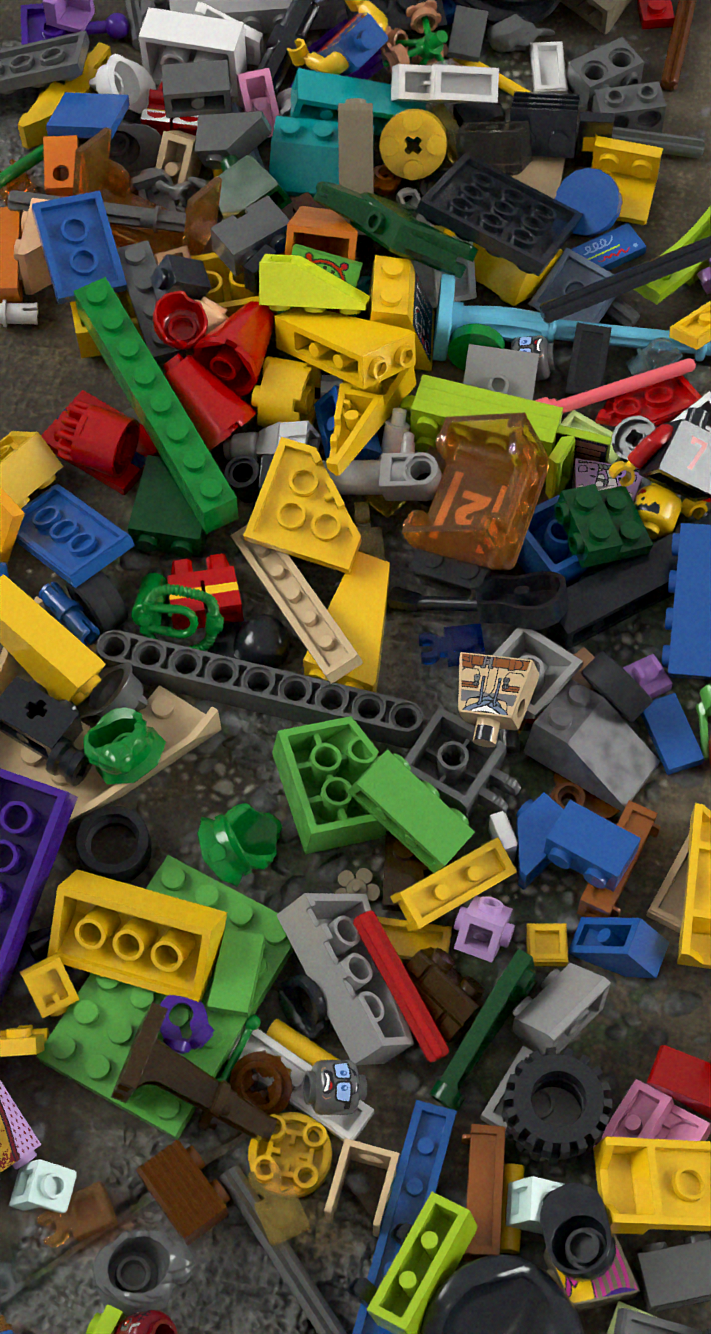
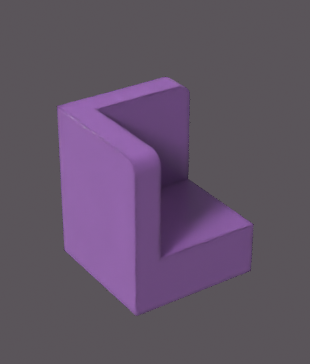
M43 0L47 25L74 33L84 31L95 13L93 0Z

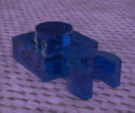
M481 623L444 627V637H438L433 633H423L418 637L420 647L431 646L433 648L430 652L421 653V664L431 665L440 658L447 657L448 667L459 666L461 652L486 655Z

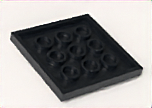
M466 153L420 199L415 211L424 216L427 222L436 226H443L454 232L461 240L472 241L485 248L490 255L504 258L516 264L521 271L540 276L568 240L583 216V213Z

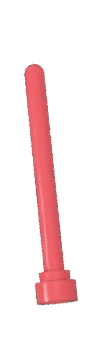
M687 358L558 401L555 398L548 399V397L535 401L562 407V414L690 373L695 369L696 363L693 359Z

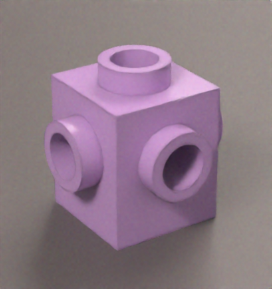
M475 896L468 908L461 906L458 912L454 929L458 930L459 933L454 949L493 962L500 946L507 948L510 943L515 925L508 922L513 909L504 906L496 898Z

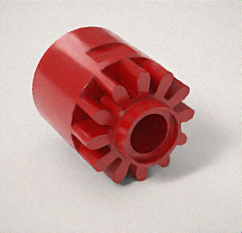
M76 399L74 406L69 405L68 411L65 410L60 414L54 429V440L57 441L55 449L59 450L58 457L114 478H120L128 469L136 452L140 435V425L137 419Z

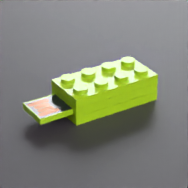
M424 374L422 375L416 395L404 397L399 407L407 410L405 422L410 425V432L414 434L415 450L418 452L426 453L429 446H433L495 469L497 472L503 471L519 475L530 481L539 480L546 482L549 455L561 437L573 435L576 440L573 467L575 466L576 458L608 463L612 437L561 425L562 407Z

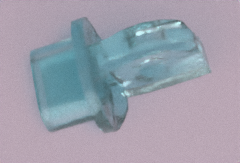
M660 337L650 342L644 350H641L640 347L636 349L638 355L626 361V364L631 374L635 376L675 363L683 355L670 339Z

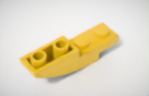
M99 42L91 52L87 53L82 75L74 80L66 81L65 85L53 81L45 91L38 95L34 105L27 113L21 116L18 123L22 147L30 149L43 144V137H48L46 124L65 92L98 94L95 89L89 86V81L96 76V72L101 66L107 64L111 56L110 46Z

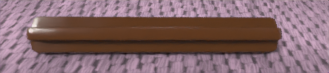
M679 0L660 83L661 88L664 90L674 91L678 87L696 0Z

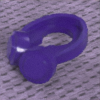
M169 995L161 1002L160 1006L168 1009L160 1028L161 1035L164 1038L163 1043L176 1052L185 1054L189 1053L191 1049H201L213 1036L215 1030L209 1025L207 1012L201 1001L197 1002L186 997ZM176 1005H188L193 1011V1018L189 1023L192 1035L189 1039L183 1038L180 1027L175 1026L169 1019L170 1011Z

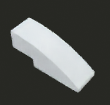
M398 64L392 66L391 101L498 103L499 68L436 64L432 66Z

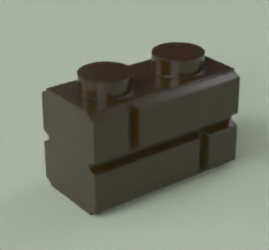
M430 947L419 950L405 966V969L443 1038L450 1043L461 1039L468 1032L487 999L483 996L485 991L481 984L470 976L463 977L453 967L455 961L447 952L440 948L434 949Z

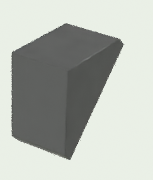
M457 5L447 57L479 62L488 11Z

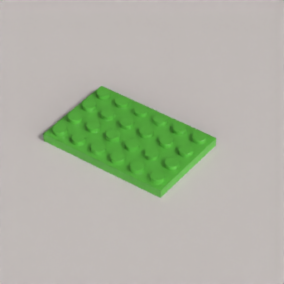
M168 855L147 886V890L228 912L225 929L265 935L266 943L250 1015L255 1014L294 951L276 916L278 913ZM217 961L201 1001L207 1012L209 1025L215 1031L201 1049H191L189 1053L181 1054L214 1078H216L246 1028L245 1022L248 1018L209 1011L207 1005ZM91 973L77 994L80 1000L70 1004L44 1044L45 1051L39 1053L36 1056L37 1059L56 1072L177 1140L196 1111V1107L153 1085H145L136 1089L127 1103L111 1098L141 1020L152 1002L160 1005L167 995ZM179 1004L172 1008L169 1019L175 1026L180 1027L182 1037L189 1039L192 1035L189 1023L193 1018V1011L188 1005ZM159 1031L157 1039L163 1042L164 1038Z

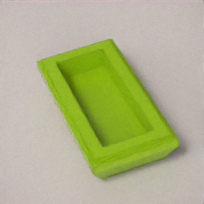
M573 435L561 437L548 457L545 493L549 499L560 495L572 478L576 442Z

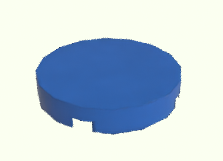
M593 168L577 170L566 177L557 189L555 197L561 203L583 213L577 228L573 232L576 236L582 237L597 236L596 234L611 228L619 217L622 206L621 193L615 180L600 169Z

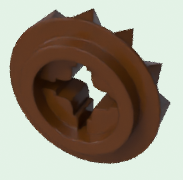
M266 1050L248 1053L234 1065L230 1076V1089L236 1091L268 1115L279 1114L291 1103V1094L295 1088L292 1085L290 1076L292 1069L286 1068L281 1061V1056H274L267 1053ZM258 1073L262 1078H274L272 1084L267 1088L269 1094H267L265 1089L251 1091L250 1088L259 1080Z

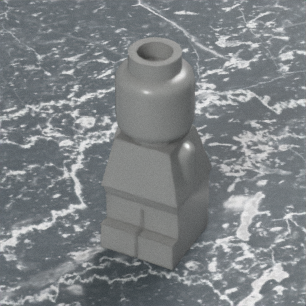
M309 421L277 422L260 430L259 433L245 432L234 434L231 439L224 441L223 453L228 461L236 456L248 455L256 459L257 463H260L262 455L275 454L281 437L316 447L319 453L321 435Z

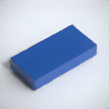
M673 693L654 699L640 715L667 775L703 764L705 758L676 694Z

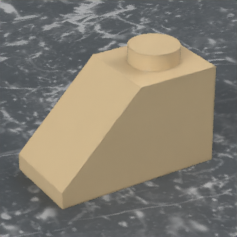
M179 130L163 132L155 168L163 169L172 178L173 185L187 182L189 177L197 178L202 166L201 160L195 153L196 136Z

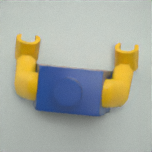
M344 0L352 12L358 11V13L317 53H309L303 39L295 40L297 49L287 48V51L295 66L306 64L307 67L314 71L346 76L358 70L388 41L389 37L385 33L388 21L385 14L368 0Z

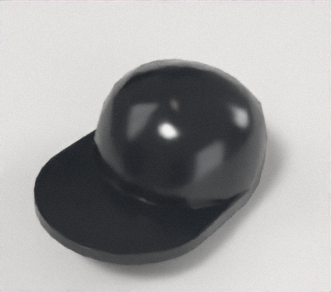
M261 614L253 616L247 621L224 624L223 631L216 635L215 642L208 649L210 653L277 668L289 656L290 639L287 628L281 621L271 615Z
M569 1183L556 1188L547 1196L540 1212V1223L547 1252L555 1267L568 1279L578 1282L596 1280L605 1275L612 1267L616 1257V1241L612 1234L603 1200L593 1188L585 1184Z

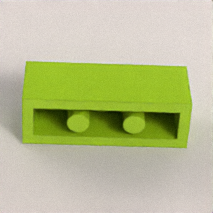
M431 1192L367 1308V1311L377 1325L393 1334H421L423 1317L430 1299L438 1287L455 1272L478 1229L470 1210Z

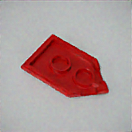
M683 375L607 399L604 408L599 411L595 422L596 424L616 427L622 420L628 417L643 416L648 418L655 426H659L674 420L702 396Z

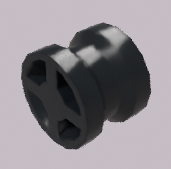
M63 738L52 749L46 762V771L55 776L62 775L68 784L77 786L85 779L92 764H90L88 757L85 756L84 748L79 750L75 747L73 741Z

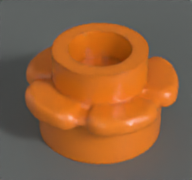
M385 164L374 167L373 190L380 195L393 194L397 190L398 185H400L402 178L392 173Z

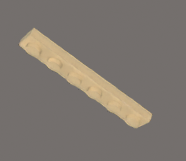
M247 525L230 535L330 684L363 664L356 650L288 554L245 541L243 535Z

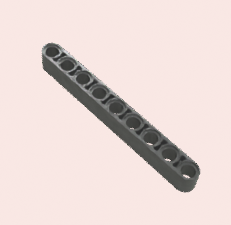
M119 630L107 631L97 640L96 648L99 658L106 664L104 668L130 662L133 665L132 674L144 685L156 688L160 685L169 691L307 725L352 716L370 740L402 748L414 746L422 734L423 712L412 701L338 683L330 684L326 680ZM113 651H122L118 656H108ZM147 660H158L154 665H144ZM185 668L194 669V671L189 674L179 673L182 669ZM220 677L231 678L228 682L218 683L215 681ZM258 685L267 687V689L261 692L251 690ZM300 694L304 696L301 700L291 701L287 699L290 695ZM329 703H336L340 705V707L335 710H328L324 708V706ZM365 712L377 714L372 719H365L360 715ZM410 721L414 725L409 728H402L398 726V723Z

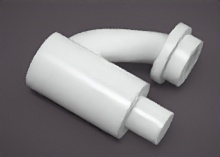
M400 405L397 408H393L392 414L385 421L381 444L382 453H400L403 434L409 432L410 425L405 422L407 410L399 408Z

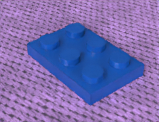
M100 191L32 204L33 217L58 305L74 302V290L104 277L107 278L115 293L127 290L126 279Z

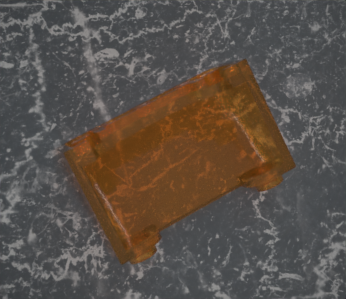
M525 412L446 417L442 429L436 438V447L447 464L428 515L422 510L410 512L403 523L402 534L413 548L494 570H511L517 562L547 476L548 457L546 450Z

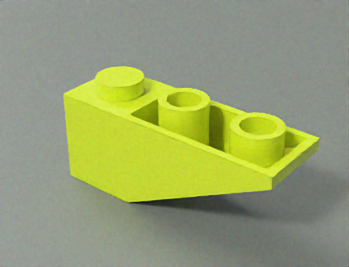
M265 254L259 262V305H269L271 310L286 311L291 306L304 307L306 312L320 313L329 308L339 309V312L342 314L354 315L359 314L361 310H366L370 302L368 294L302 256Z

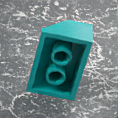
M276 116L271 140L269 174L279 183L287 195L301 196L308 192L314 198L315 194H317V183L322 181L339 185L338 122ZM373 125V160L375 155V125Z

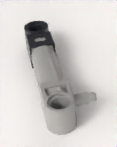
M405 432L403 434L400 453H382L381 460H353L340 476H335L327 469L326 460H322L340 495H383L385 501H428L438 496L444 482L443 475L435 458L428 453H415L414 434L412 432ZM248 455L236 456L229 461L224 471L225 479L237 498L248 503L257 501L274 455H262L260 466L256 459ZM430 473L428 478L420 481L416 480L421 474ZM252 475L250 480L241 483L243 478Z

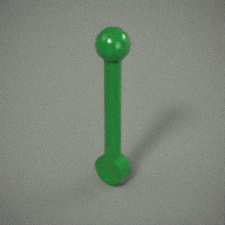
M252 1014L246 1019V1028L221 1077L216 1078L217 1080L228 1082L232 1069L239 1060L252 1032L260 1027L261 1022L257 1015Z

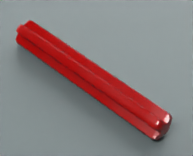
M372 910L360 914L353 920V925L427 1061L431 1063L443 1058L449 1053V1047L378 917Z

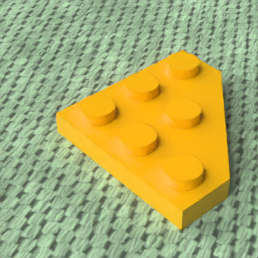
M281 437L243 535L244 540L350 574L362 541L355 523H353L316 447Z

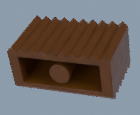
M177 1139L150 1160H147L143 1165L139 1166L136 1171L170 1223L188 1246L229 1216L225 1203L230 1198L217 1179L209 1183L203 1175L201 1169L206 1165L192 1145L185 1149L179 1139Z

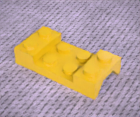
M695 803L690 821L689 859L677 964L711 969V810L703 804Z
M604 1137L594 1147L598 1194L603 1200L612 1233L644 1234L649 1229L711 1231L710 1141Z

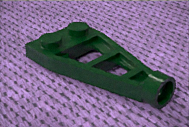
M521 949L517 950L490 993L440 1080H437L429 1095L448 1109L459 1110L466 1099L460 1093L461 1086L519 1000L523 1001L526 997H531L538 981L534 979L536 972L531 955Z

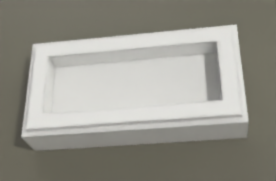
M562 42L530 43L534 92L567 94L568 88Z

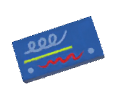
M627 223L571 250L609 271L645 254L647 246L631 225Z

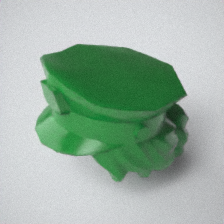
M126 707L116 708L105 714L97 725L87 732L83 741L85 756L88 757L90 764L96 766V771L106 784L137 782L159 764L166 741L153 727L147 726V721L143 719L140 712Z
M247 803L234 806L224 816L223 814L216 816L215 820L201 817L197 836L202 858L221 881L238 887L243 874L246 876L252 873V869H265L273 862V858L277 855L276 842L281 837L282 823L271 813L256 811Z

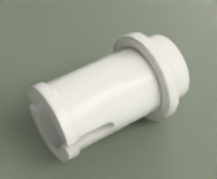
M3 299L2 303H0V324H3V327H7V324L38 325L37 317H39L37 302L7 303V300Z

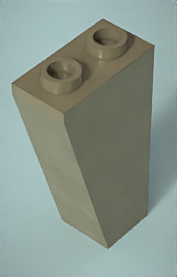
M361 98L347 99L345 103H338L339 185L358 193H373V103H366V100ZM343 217L349 224H351L350 220ZM356 229L358 231L357 242L374 241L368 235Z

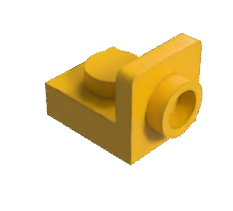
M57 953L20 971L42 1018L49 1015L55 1017L64 1014L70 1004L80 1000Z

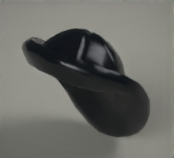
M511 1255L483 1257L462 1266L451 1274L438 1287L430 1299L421 1327V1334H584L579 1314L558 1282L538 1265L527 1259Z

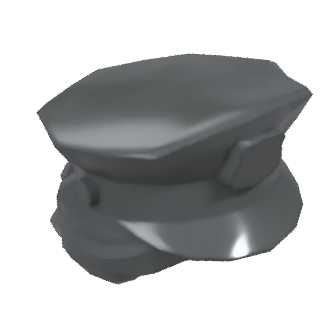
M146 1229L125 1231L115 1241L101 1248L95 1257L92 1269L93 1286L97 1287L104 1308L109 1304L123 1311L125 1316L147 1310H159L168 1305L175 1284H184L190 1278L195 1261L192 1252L184 1243L174 1244L163 1231Z

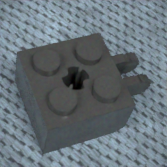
M439 707L405 758L411 767L410 771L421 782L427 781L433 785L440 794L439 798L450 809L455 808L459 810L467 819H469L478 804L495 813L501 811L505 813L509 807L506 801L487 789L492 785L513 796H516L521 789L519 782L500 771L505 762L506 746L499 739H497L495 747H483L474 744L475 726Z

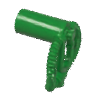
M146 574L141 579L131 613L133 621L140 627V633L144 637L156 640L158 638H156L154 633L177 639L192 636L198 627V617L195 612L189 607L165 604L167 595L194 598V600L201 601L208 606L209 612L206 614L205 624L206 635L199 643L186 647L202 651L208 650L215 642L216 635L223 631L224 617H221L216 598L203 590L200 591L199 589L196 590L195 588L192 589L183 585L175 586V584H168V580L161 574ZM162 613H168L169 617L173 613L185 615L190 621V626L184 630L174 629L171 626H161Z

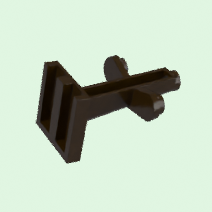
M152 1002L141 1020L111 1098L127 1103L134 1091L139 1087L145 1085L157 1086L201 1110L202 1113L198 1127L205 1131L206 1128L215 1130L220 1120L257 1141L262 1140L268 1143L274 1132L277 1118L268 1115L236 1091L230 1089L231 1084L225 1080H217L157 1039L168 1009Z

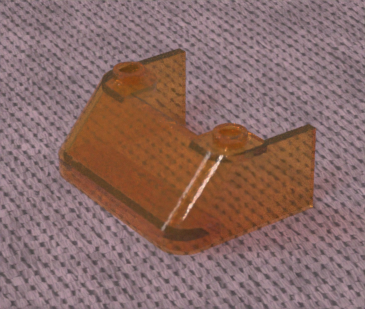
M105 127L75 150L72 196L100 191L103 202L153 209L156 206H160L130 192L131 180L127 170L121 164L109 159L111 129ZM216 176L188 199L187 207L184 211L186 213L184 233L159 230L158 233H153V229L110 224L116 248L148 240L153 255L187 246L190 256L201 255L211 236L210 227L217 224L222 178ZM161 206V210L171 211Z

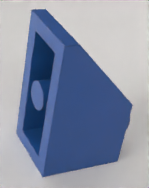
M544 792L535 801L532 799L527 800L516 813L515 837L518 842L516 855L518 886L523 890L551 863L548 855L543 853L546 837L564 810Z
M581 917L568 953L573 957L625 977L657 978L670 942L641 918Z

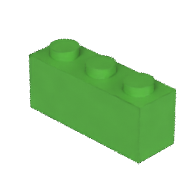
M386 750L347 792L423 864L435 873L446 866L475 831L468 826L469 821L464 814L455 808L450 809L439 798L440 794L433 785L427 781L421 782L410 771L409 763L402 756L396 753L392 754L389 750Z

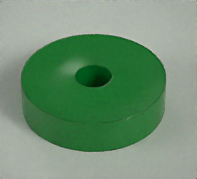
M466 324L458 327L451 334L448 356L455 366L465 371L469 344L505 349V342L500 333L489 326Z

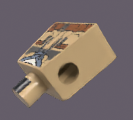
M460 653L458 710L464 721L475 726L474 744L483 747H495L499 729L518 730L520 728L539 679V672L533 660Z

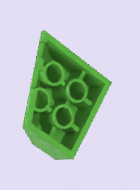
M352 716L279 730L277 732L272 754L305 854L379 839L386 835V831H388L347 792L379 757V751Z

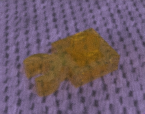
M275 1162L269 1164L273 1178L267 1184L260 1183L254 1171L249 1173V1182L252 1189L264 1196V1199L255 1203L254 1207L271 1247L311 1229L294 1187L291 1186L281 1191L282 1175Z

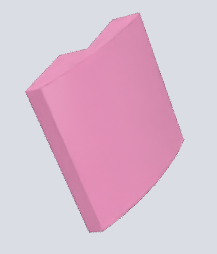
M636 1079L607 1124L601 1140L604 1137L706 1141L711 1133V1123L674 1105L672 1097Z

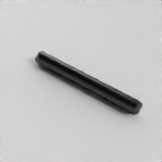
M711 236L542 303L539 310L540 315L545 323H551L710 259Z

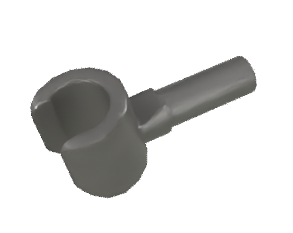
M501 729L498 732L497 739L501 740L506 746L505 756H517L520 751L519 734L516 730Z

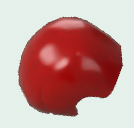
M184 291L164 294L155 305L153 313L154 331L164 344L172 348L188 350L195 347L198 341L206 335L208 318L202 303L189 298Z

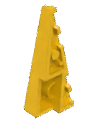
M414 365L366 389L359 388L345 380L340 383L334 415V432L330 437V455L326 460L327 469L335 476H340L390 417L393 408H397L403 398L416 386Z

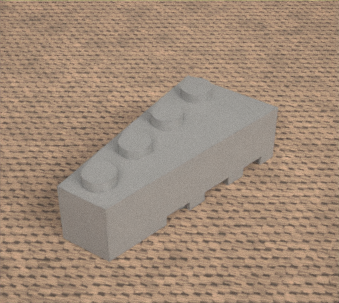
M304 893L276 916L307 976L319 987L326 1004L327 1015L350 1060L355 1065L384 1064L412 1046L414 1042L406 1020L353 925V920L357 916L371 910L367 895Z

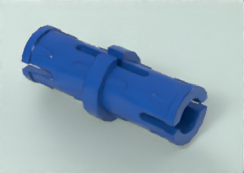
M51 582V586L49 583L44 585L38 596L54 613L55 619L84 645L87 646V644L92 645L100 636V630L82 612L84 611L83 607L79 602L69 598L57 582Z

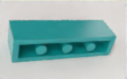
M298 68L291 88L290 117L338 122V103H345V100L351 98L365 99L366 103H373L375 135L381 136L384 127L393 116L408 109L426 110V102L391 101L392 84ZM408 136V137L406 138V140H407V141L418 142L419 137L417 136L416 138L411 139V138Z

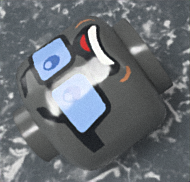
M542 335L514 338L510 350L538 353L539 361L536 381L548 379L551 371L556 370L554 343H548L547 338Z
M351 1060L317 1061L314 1063L311 1071H306L304 1074L303 1095L306 1105H311L317 1115L353 1114L358 1107L359 1100L366 1099V1076L359 1075L357 1066Z

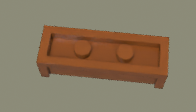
M630 800L628 801L617 825L641 838L637 853L614 892L606 887L600 889L588 883L580 899L577 914L583 917L619 918L621 910L616 907V904L649 836L657 837L661 827L654 823L658 813Z
M472 1124L471 1133L462 1135L461 1144L469 1145L466 1209L470 1210L478 1226L463 1255V1262H472L483 1257L500 1255L506 1126Z

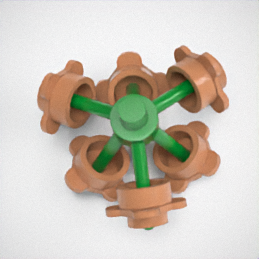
M427 0L415 6H409L406 10L407 17L411 18L412 21L410 23L411 29L419 33H425V36L422 38L408 40L405 31L400 28L392 30L390 26H387L385 33L389 39L380 49L382 62L388 73H392V66L398 64L410 65L409 58L411 57L413 65L463 66L458 64L457 61L446 63L443 58L448 53V47L444 44L448 40L447 33L443 30H439L436 33L431 32L442 20L441 14L436 11V1ZM408 47H416L408 51Z

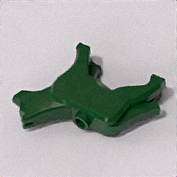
M321 181L316 185L317 194L313 198L315 202L350 220L353 227L365 233L396 255L418 261L435 270L461 279L467 266L457 262V257L473 262L478 252V249L470 243L460 241L428 224L418 221L416 219L418 215L415 212L416 207L411 204H401L370 192L358 193L331 182Z

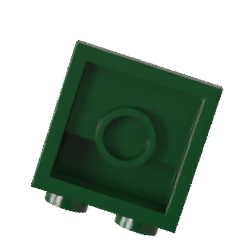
M596 484L561 491L558 501L554 506L555 517L560 525L563 524L568 536L569 549L573 555L577 556L582 568L650 553L653 543L626 486L598 491Z

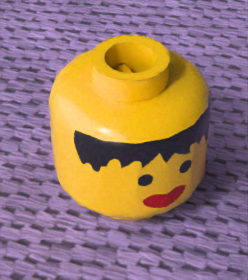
M656 483L639 489L633 503L650 539L665 537L671 534L682 509V502L677 493Z

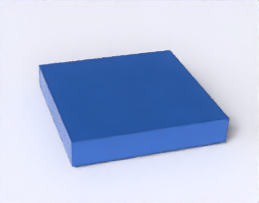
M65 92L46 124L48 136L77 135L78 138L113 139L130 106L129 96Z

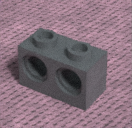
M621 37L569 61L567 87L573 94H580L579 101L586 110H589L593 106L594 90L641 84L644 61L628 42Z
M659 81L594 90L592 112L614 113L613 127L662 133L666 103Z

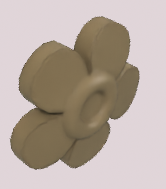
M360 868L356 873V879L349 870H344L339 874L338 882L344 888L336 890L335 894H366L368 901L372 902L379 898L380 889L375 884H369L373 878L372 872L366 868Z

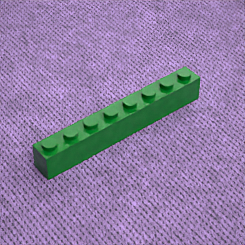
M101 278L74 290L79 317L205 533H210L239 519L237 497L107 278Z

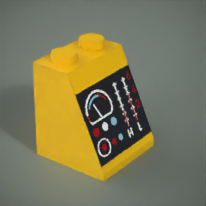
M375 255L368 292L370 302L365 310V319L414 331L416 357L414 369L431 371L434 310L410 259Z

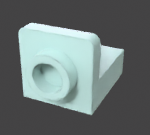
M41 1159L28 1162L19 1168L9 1206L23 1211L42 1207L57 1213H64L68 1209L77 1174L74 1170Z

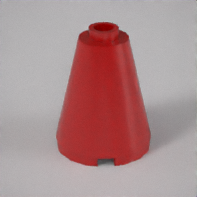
M257 301L246 303L205 335L203 339L201 338L194 347L192 357L239 397L250 393L257 384L274 329L275 316L267 305H259Z
M178 353L162 365L166 371L164 373L165 378L209 451L232 435L231 433L239 426L242 427L256 414L248 403L190 354L183 358Z

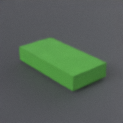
M229 929L224 930L207 1005L209 1011L243 1017L250 1016L266 943L265 935Z

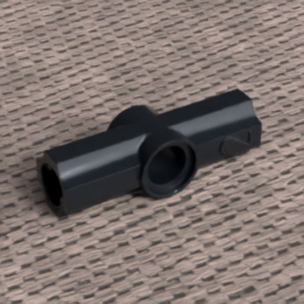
M292 0L281 23L276 24L268 39L265 49L266 53L259 63L257 70L270 69L275 94H278L293 64L287 48L297 49L296 39H303L306 44V36L318 16L320 6L314 0Z

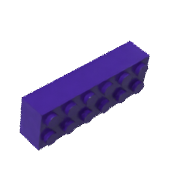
M1 768L0 1006L78 797L67 791Z

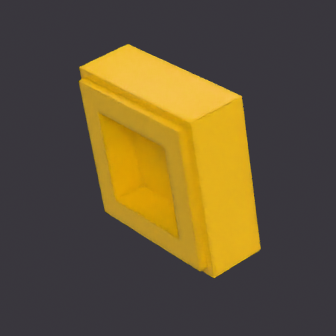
M567 923L526 924V953L533 957L534 966L568 965Z

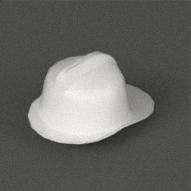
M118 54L111 55L107 64L101 66L97 70L96 76L89 81V86L95 89L98 94L128 95L130 103L128 109L138 114H142L143 109L148 107L150 89L156 90L151 75L144 67Z

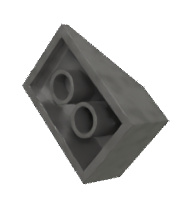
M573 679L569 680L533 723L523 752L621 812L624 811L628 801L633 800L660 762L604 697Z

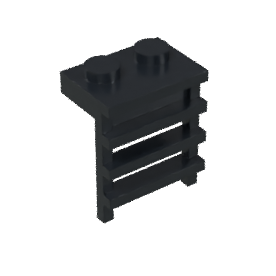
M514 91L513 102L510 108L508 155L575 158L580 94Z

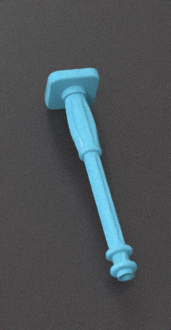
M450 274L441 275L432 360L435 361L446 360L451 334L455 329L466 324L489 326L499 332L506 342H512L514 338L542 335L547 338L548 343H553L554 340L574 342L578 322L611 327L609 342L611 346L694 354L696 361H703L705 355L711 356V341L696 350L669 338L670 331L562 319L545 323L540 312L501 306H463V302L454 301L455 276Z

